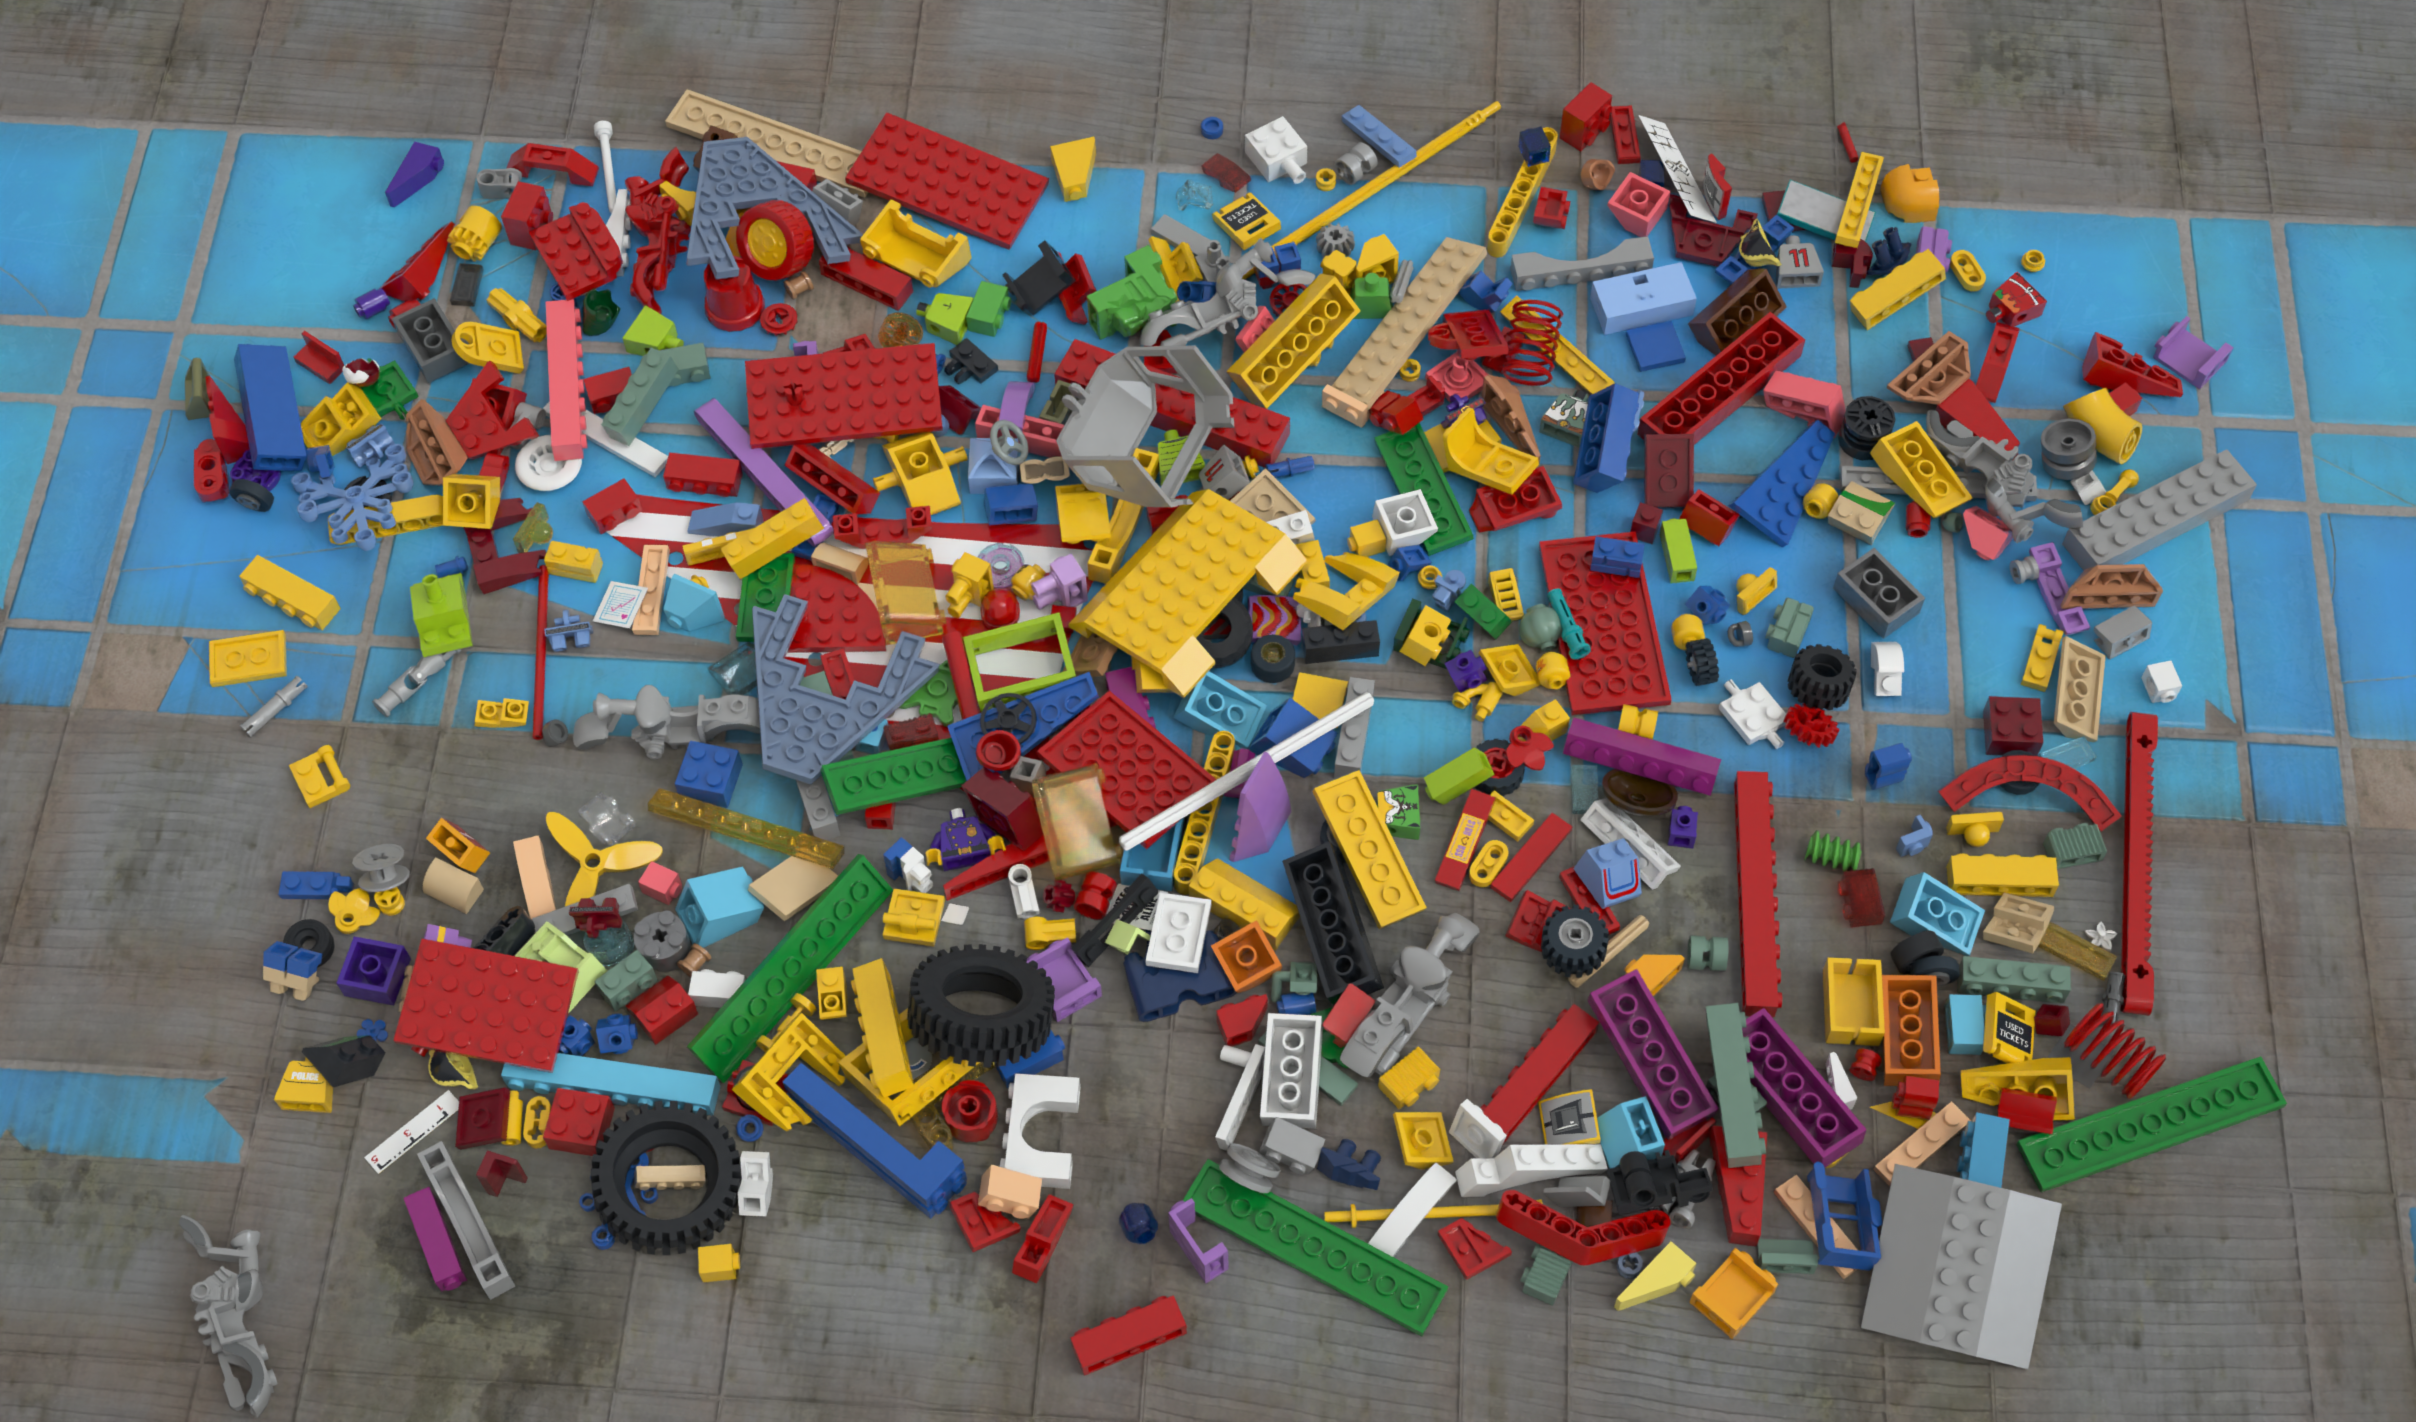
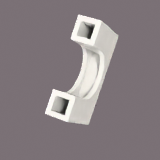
M1015 1074L1014 1083L1009 1084L1008 1096L1009 1099H1012V1107L1006 1110V1124H1009V1133H1004L1003 1149H1007L1006 1159L1001 1158L1000 1167L1041 1178V1187L1070 1189L1073 1166L1072 1154L1035 1150L1024 1141L1022 1132L1028 1120L1038 1113L1045 1111L1078 1113L1081 1090L1079 1078Z

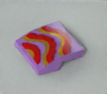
M1250 596L1248 598V613L1253 623L1251 642H1256L1265 635L1275 634L1285 637L1292 645L1297 646L1301 642V617L1296 613V608L1300 603L1295 601L1293 597Z

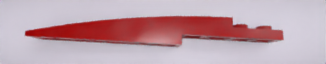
M1094 804L1086 806L1044 826L1047 832L1025 851L1011 843L1005 847L1006 850L1003 851L1001 849L995 854L990 855L943 885L945 898L948 901L1008 878L1009 870L1014 865L1023 864L1031 869L1090 846L1089 836L1117 826V824Z

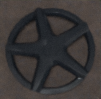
M1004 693L992 698L983 708L980 717V726L984 735L988 733L986 729L999 727L1009 733H1012L1013 729L1027 732L1018 739L1019 744L1024 743L1035 732L1037 722L1036 711L1032 703L1024 696L1016 693ZM1014 697L1022 701L1014 709H1007L1001 698ZM994 703L999 713L998 717L984 722L988 708ZM1027 706L1030 708L1032 715L1031 725L1019 719L1020 714Z

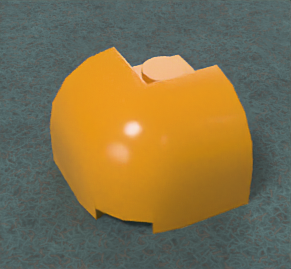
M1909 164L1891 170L1885 175L1880 191L1888 214L1892 213L1896 217L1904 219V223L1936 220L1939 208V187L1937 180H1933L1930 167L1910 169Z

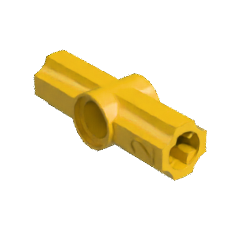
M495 288L489 293V297L486 299L488 305L502 316L511 329H518L533 342H541L546 338L547 325L533 314L530 307L524 301L515 300L502 288Z

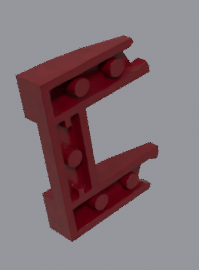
M521 498L500 500L491 529L463 527L468 538L477 583L483 594L543 574L542 570L537 568V564L540 559H545L547 553L545 549L500 558L498 555L492 531L537 516L533 508L526 509L521 505L524 503Z

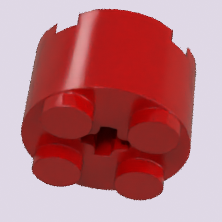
M965 1080L959 1082V1085L952 1089L950 1088L946 1092L942 1101V1112L947 1130L951 1136L963 1142L985 1141L994 1131L998 1122V1110L994 1095L985 1084L979 1081Z

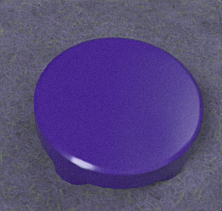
M250 450L244 452L243 457L234 464L230 471V477L233 482L237 479H245L258 483L268 491H271L281 478V470H253Z

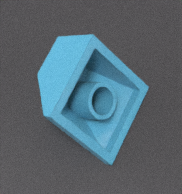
M677 574L672 576L664 605L667 622L672 627L692 631L723 622L725 616L716 591Z

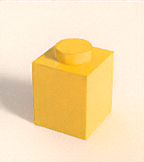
M1378 519L1350 527V537L1347 538V543L1351 552L1354 551L1357 555L1369 557L1385 552L1386 537Z
M732 1244L698 1247L699 1275L703 1282L736 1279V1269H740L739 1252L735 1253Z

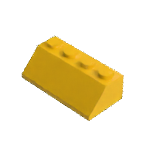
M1218 858L1204 865L1189 884V897L1211 900L1210 912L1238 929H1242L1257 920L1275 951L1300 917L1296 904Z

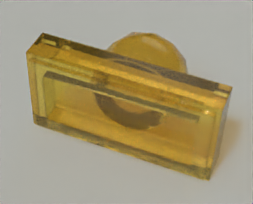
M538 502L534 505L513 538L518 553L528 552L534 542L543 545L552 539L553 528L547 523L549 516L545 505Z

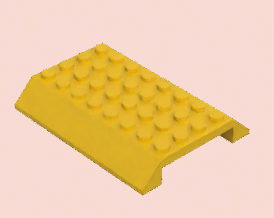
M1210 489L1192 492L1186 499H1191L1194 504L1180 505L1068 624L1070 628L1086 638H1089L1093 633L1097 634L1160 673L1163 677L1164 686L1183 698L1215 665V660L1198 642L1197 636L1256 573L1258 585L1278 595L1307 563L1305 556L1284 532Z

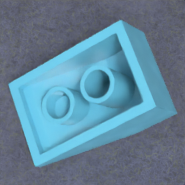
M1208 671L1186 697H1182L1173 718L1196 731L1210 736H1214L1219 731H1228L1234 736L1235 745L1248 748L1267 705Z
M1923 872L1905 879L1890 923L1911 936L1923 931H1934L1944 948L1968 956L1971 953L1985 910Z

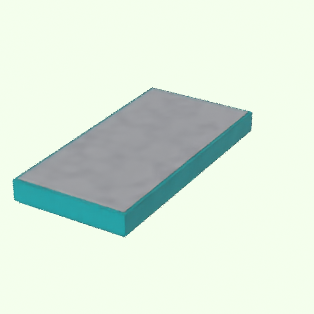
M1789 180L1777 215L1788 223L1835 240L1847 201ZM1872 210L1868 211L1860 238L1865 242L1876 214Z

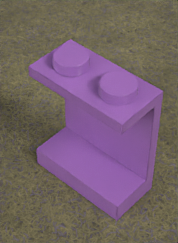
M2186 316L2180 323L2176 321L2172 325L2166 337L2163 335L2159 338L2154 346L2157 349L2153 358L2198 389H2201L2228 361L2234 347L2225 343L2216 351L2186 330L2190 318Z
M1191 1198L1186 1202L1182 1200L1173 1205L1170 1209L1171 1211L1168 1212L1170 1232L1206 1284L1228 1270V1250L1221 1242L1203 1254L1185 1228L1195 1222V1202Z

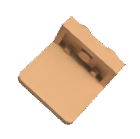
M1328 384L1322 390V407L1361 428L1368 421L1370 415L1368 405Z

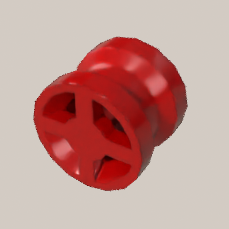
M1858 1049L1855 1054L1856 1061L1851 1064L1849 1069L1850 1073L1859 1079L1873 1081L1877 1074L1876 1067L1880 1066L1882 1058L1874 1051Z

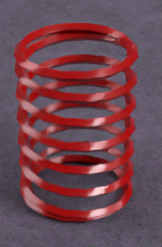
M1521 300L1512 307V314L1516 318L1510 321L1514 329L1508 332L1512 339L1507 341L1508 348L1510 349L1508 354H1504L1509 361L1503 363L1502 366L1504 368H1502L1501 372L1505 378L1518 384L1530 386L1545 385L1553 379L1550 372L1555 367L1552 361L1556 359L1554 351L1558 348L1556 340L1560 336L1558 329L1561 328L1562 323L1560 319L1564 313L1559 307L1546 301ZM1523 304L1543 305L1558 311L1559 315L1556 316L1545 309L1537 307L1518 306ZM1520 311H1534L1551 318L1530 316ZM1525 321L1541 324L1550 329L1535 330L1523 328L1514 323ZM1557 322V326L1554 327L1550 323ZM1555 332V337L1553 338L1549 333ZM1513 333L1537 334L1548 340L1535 341L1513 335ZM1552 342L1554 344L1552 349L1549 346L1545 345ZM1512 343L1531 344V345L1539 346V347L1544 348V349H1546V350H1545V351H1530V350H1524V349H1519V348H1516V347H1514V346H1511V344H1512ZM1550 353H1551V355H1552V356H1551V359H1549V358H1547L1546 356H1544V355L1550 354ZM1509 354L1531 355L1545 361L1530 362L1510 357ZM1547 364H1549L1550 367H1549V369L1547 370V369L1544 368L1542 365H1547ZM1514 368L1530 369L1537 372H1523L1514 370ZM1506 371L1527 377L1546 375L1548 379L1545 381H1526L1508 375Z
M2098 1003L2072 1030L2064 1042V1047H2070V1052H2074L2087 1036L2107 1019L2098 1035L2081 1054L2080 1060H2085L2098 1044L2117 1028L2110 1041L2090 1065V1069H2095L2127 1037L2120 1050L2102 1071L2101 1077H2105L2138 1045L2130 1059L2111 1082V1086H2116L2148 1054L2140 1068L2121 1091L2122 1095H2127V1099H2131L2158 1071L2166 1060V1054H2161L2152 1060L2156 1047L2149 1046L2142 1051L2146 1043L2145 1037L2137 1038L2131 1043L2135 1035L2134 1028L2128 1029L2121 1034L2125 1026L2124 1020L2116 1021L2111 1025L2114 1019V1012H2107L2101 1016L2104 1005L2103 1003Z

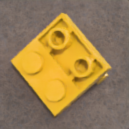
M893 889L888 913L883 915V923H885L883 939L934 947L945 897Z

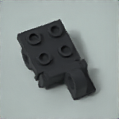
M1669 1150L1665 1151V1156L1663 1157L1660 1156L1659 1152H1656V1159L1648 1161L1641 1152L1632 1151L1626 1153L1620 1159V1167L1607 1169L1618 1214L1673 1203L1672 1197L1677 1198L1679 1207L1688 1206L1689 1201L1693 1203L1705 1201L1709 1197L1710 1191H1713L1707 1168L1679 1173L1674 1155L1670 1156Z

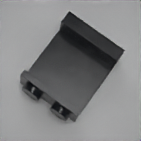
M1046 240L1038 245L1044 256L1014 280L1008 273L1005 272L1003 274L1007 282L1005 286L1008 287V291L1017 297L1015 300L1017 306L1023 312L1027 310L1033 316L1076 281L1056 249Z

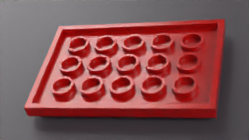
M1110 690L1037 751L1038 758L1126 833L1217 780ZM1177 822L1139 844L1147 850Z
M421 939L393 1041L398 1044L553 1073L579 970L578 968Z

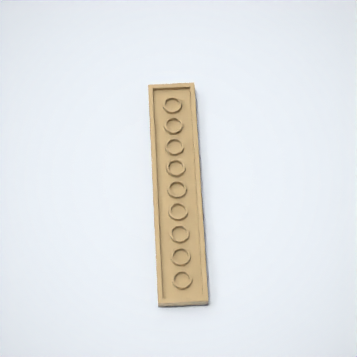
M688 89L665 120L668 128L699 139H703L710 125L732 132L738 138L748 137L776 161L815 169L816 180L819 182L828 179L841 188H849L848 192L857 193L858 196L864 198L868 194L867 191L847 184L845 180L846 175L862 152L860 150Z
M1446 237L1407 287L1402 302L1394 304L1392 310L1387 313L1332 387L1368 405L1369 410L1487 255L1486 247Z

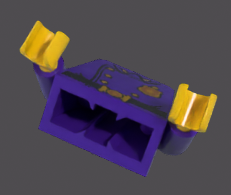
M956 808L949 813L951 821L941 824V831L935 834L929 850L926 851V865L930 866L931 862H938V865L943 864L944 871L974 866L990 855L995 854L994 851L996 849H1003L1004 851L1006 848L1001 836H997L986 824L979 823L977 817L966 818L964 809Z

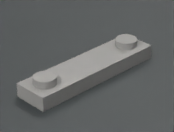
M630 884L590 897V899L594 900L596 906H602L605 898H616L619 904L620 916L638 910L634 890ZM579 902L532 918L535 932L546 921L566 936L580 931L575 926L574 918L569 915L570 907H577Z

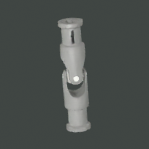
M461 649L428 657L422 656L417 666L415 665L407 669L388 686L386 693L379 699H374L372 703L381 714L388 718L391 715L390 712L399 703L407 701L426 683L428 675L438 673L446 666L445 662L455 653L459 654ZM407 675L411 682L417 684L412 690L407 688L404 683Z

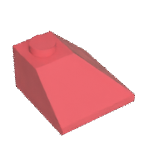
M1978 506L1971 507L1963 513L1971 547L1977 550L1976 554L1988 561L1990 559H1997L2013 539L2012 531L2002 520L1993 517Z

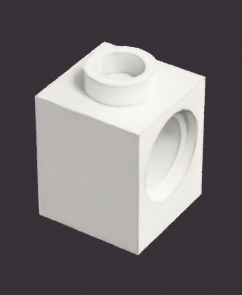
M2172 661L2147 665L2141 677L2152 703L2160 701L2163 703L2171 702L2177 697L2182 688Z

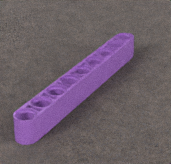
M715 398L694 410L695 417L703 428L732 459L740 460L742 470L780 512L803 498L807 500L824 527L822 531L807 539L813 547L834 534L832 525L762 448L751 449L750 435Z

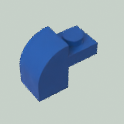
M1479 271L1469 277L1458 294L1472 307L1478 310L1489 309L1490 313H1494L1509 295L1508 289L1513 283L1507 277L1493 283L1482 271Z

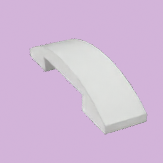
M1435 1163L1397 1205L1368 1244L1394 1257L1405 1244L1406 1239L1436 1203L1444 1197L1457 1179L1439 1164Z

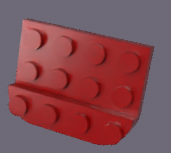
M585 202L569 207L570 214L528 232L567 301L587 293L593 288H598L617 278L616 273L623 264L619 247L599 213Z

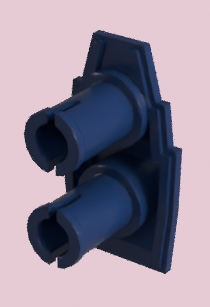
M1890 227L1884 230L1883 235L1885 239L1883 241L1882 239L1877 240L1872 244L1877 260L1868 270L1867 275H1889L1895 267L1903 265L1907 260L1912 244L1901 242L1897 227Z
M1342 1139L1336 1152L1324 1147L1321 1148L1317 1169L1329 1179L1349 1186L1378 1190L1381 1178L1373 1174L1378 1163L1381 1161V1156L1378 1152L1367 1150L1359 1164L1357 1160L1351 1158L1357 1146L1349 1139Z

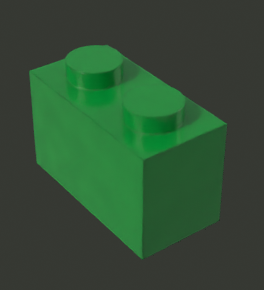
M1472 584L1454 601L1495 640L1513 622Z

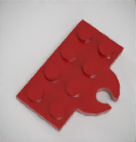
M1489 309L1443 314V323L1431 327L1428 331L1430 345L1440 349H1457L1461 359L1475 360L1483 356L1497 358L1508 354V344Z

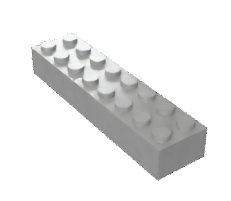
M2226 449L2083 521V527L2069 528L2062 545L2083 571L2096 565H2123L2249 501L2257 484Z

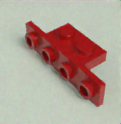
M1075 253L1065 264L1076 281L1058 296L1063 303L1067 318L1072 322L1085 325L1088 320L1082 304L1087 300L1088 295L1096 291V288L1082 255Z

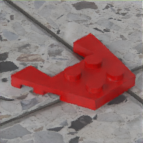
M492 361L486 363L446 419L447 424L466 455L472 460L486 456L487 453L498 452L507 446H515L521 444L522 441L533 440L539 437L531 421L526 417L508 430L486 396L487 392L504 380L497 366Z

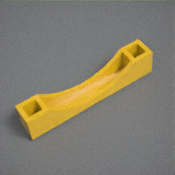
M1136 448L1133 456H1135L1155 481L1159 473V454ZM1121 499L1118 500L1109 523L1111 538L1097 542L1088 560V578L1090 580L1106 584L1117 573L1144 506Z

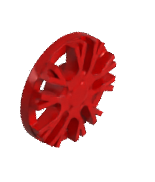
M1279 284L1270 294V307L1273 310V314H1276L1277 317L1283 313L1282 311L1287 309L1299 296L1297 293L1299 288L1304 291L1307 286L1304 284L1289 286ZM1284 289L1286 293L1282 295L1278 291Z

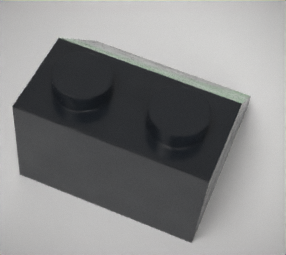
M370 1035L342 1037L305 1047L302 1050L306 1058L333 1088L374 1076L386 1053Z

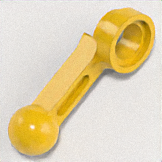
M2131 469L2124 470L2119 476V482L2110 491L2093 500L2090 505L2091 512L2097 515L2116 505L2118 498L2127 488H2133L2138 484V474Z

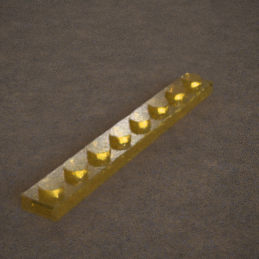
M661 788L658 789L648 802V811L831 869L835 868L844 855L843 845Z

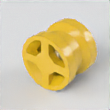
M398 887L375 892L374 900L383 914L393 916L403 910L405 900Z

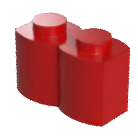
M1905 1076L1903 1082L1899 1081L1897 1093H1893L1892 1109H1896V1116L1930 1120L1939 1098V1080Z

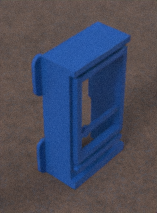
M1815 1162L1813 1169L1807 1175V1180L1810 1182L1819 1251L1818 1264L1870 1271L1881 1259L1877 1227L1882 1225V1215L1879 1201L1873 1199L1869 1169H1863L1855 1179L1826 1176L1824 1165L1821 1162ZM1828 1201L1854 1204L1856 1216L1830 1213ZM1830 1218L1857 1221L1861 1251L1835 1248Z

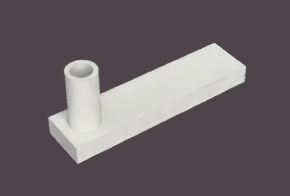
M1255 1044L1252 1053L1228 1045H1224L1220 1055L1222 1061L1245 1067V1070L1215 1136L1220 1149L1227 1151L1229 1145L1234 1142L1263 1075L1264 1046Z

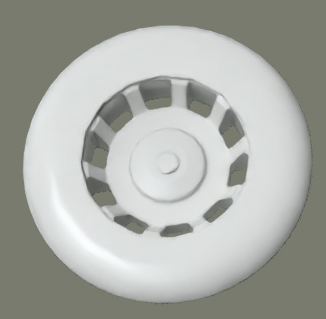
M544 435L529 441L522 447L516 457L515 471L519 480L527 487L539 491H551L567 485L577 476L581 468L582 459L555 461L551 446V435Z

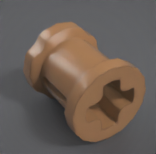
M802 271L800 276L790 281H783L787 293L793 300L797 298L798 294L814 289L812 281L805 271Z
M695 943L691 946L692 950L684 960H679L677 966L689 977L692 976V971H698L705 961L709 962L712 958L703 947Z

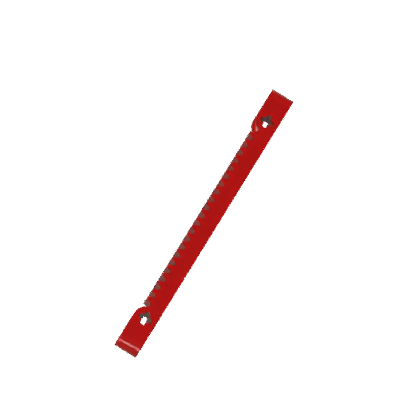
M2130 711L2126 724L2121 973L2126 975L2122 995L2124 1003L2120 1008L2123 1013L2150 1016L2154 1002V971L2147 962L2151 956V952L2148 951L2151 943L2148 941L2151 938L2149 930L2152 927V924L2149 923L2152 915L2149 914L2152 905L2149 904L2152 896L2149 895L2152 887L2149 885L2152 881V877H2150L2152 868L2150 865L2153 861L2150 858L2153 852L2150 849L2153 841L2150 840L2153 831L2150 829L2153 826V822H2151L2153 804L2151 801L2154 795L2151 792L2154 786L2151 784L2154 777L2151 775L2154 768L2151 766L2154 763V759L2151 756L2158 743V717L2154 714Z

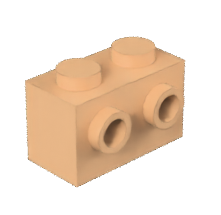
M991 1165L981 1178L978 1205L987 1207L990 1211H1002L1012 1214L1019 1219H1029L1039 1208L1042 1179Z

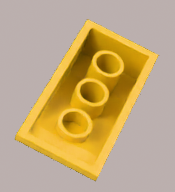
M1918 421L1881 438L1870 452L1881 470L1933 518L1973 498Z

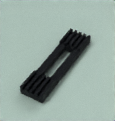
M1141 874L1125 891L1126 895L1092 931L1088 930L1071 948L1083 964L1089 967L1109 946L1105 941L1111 929L1101 940L1098 938L1131 903L1134 905L1120 919V921L1128 924L1159 893L1150 879Z

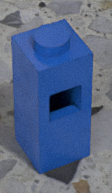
M1051 1030L1049 1037H1047V1042L1044 1046L1041 1045L1037 1053L1031 1051V1057L1027 1059L1020 1056L1019 1062L1014 1064L1008 1059L1006 1060V1066L998 1067L997 1062H994L995 1068L1006 1088H1009V1084L1015 1081V1074L1035 1075L1063 1061L1062 1050L1065 1049V1045L1059 1035L1054 1036Z

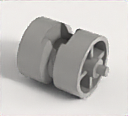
M1359 142L1349 150V153H1345L1337 159L1334 166L1339 177L1347 184L1353 185L1364 176L1363 174H1367L1378 164V160L1373 150L1367 144Z

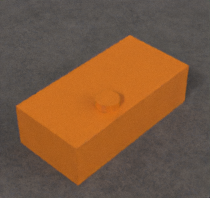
M1882 975L1885 1034L1882 1038L1884 1086H1897L1899 1081L1903 1082L1905 1076L1934 1079L1940 1082L1936 975Z

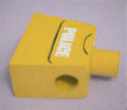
M305 1057V1061L289 1062L274 1100L281 1110L331 1113L333 1087Z

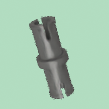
M2120 972L2108 973L2107 989L2102 996V1001L2104 1002L2102 1015L2107 1012H2114V1019L2111 1025L2118 1021L2120 1006L2124 1003L2122 995L2126 975Z

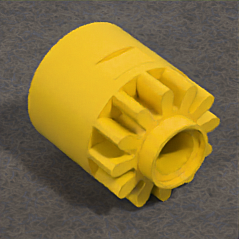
M472 205L462 215L459 223L449 234L447 241L451 243L450 247L460 258L470 260L471 258L474 262L477 260L481 261L502 231V225L491 212L482 207Z

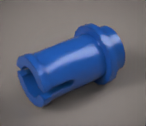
M456 556L454 560L435 565L438 577L442 578L458 573L463 575L468 570V565L464 556L460 558Z

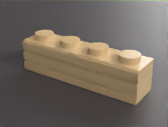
M636 1166L634 1171L635 1188L640 1190H648L650 1188L664 1190L672 1187L676 1190L683 1189L684 1187L699 1189L705 1183V1166Z

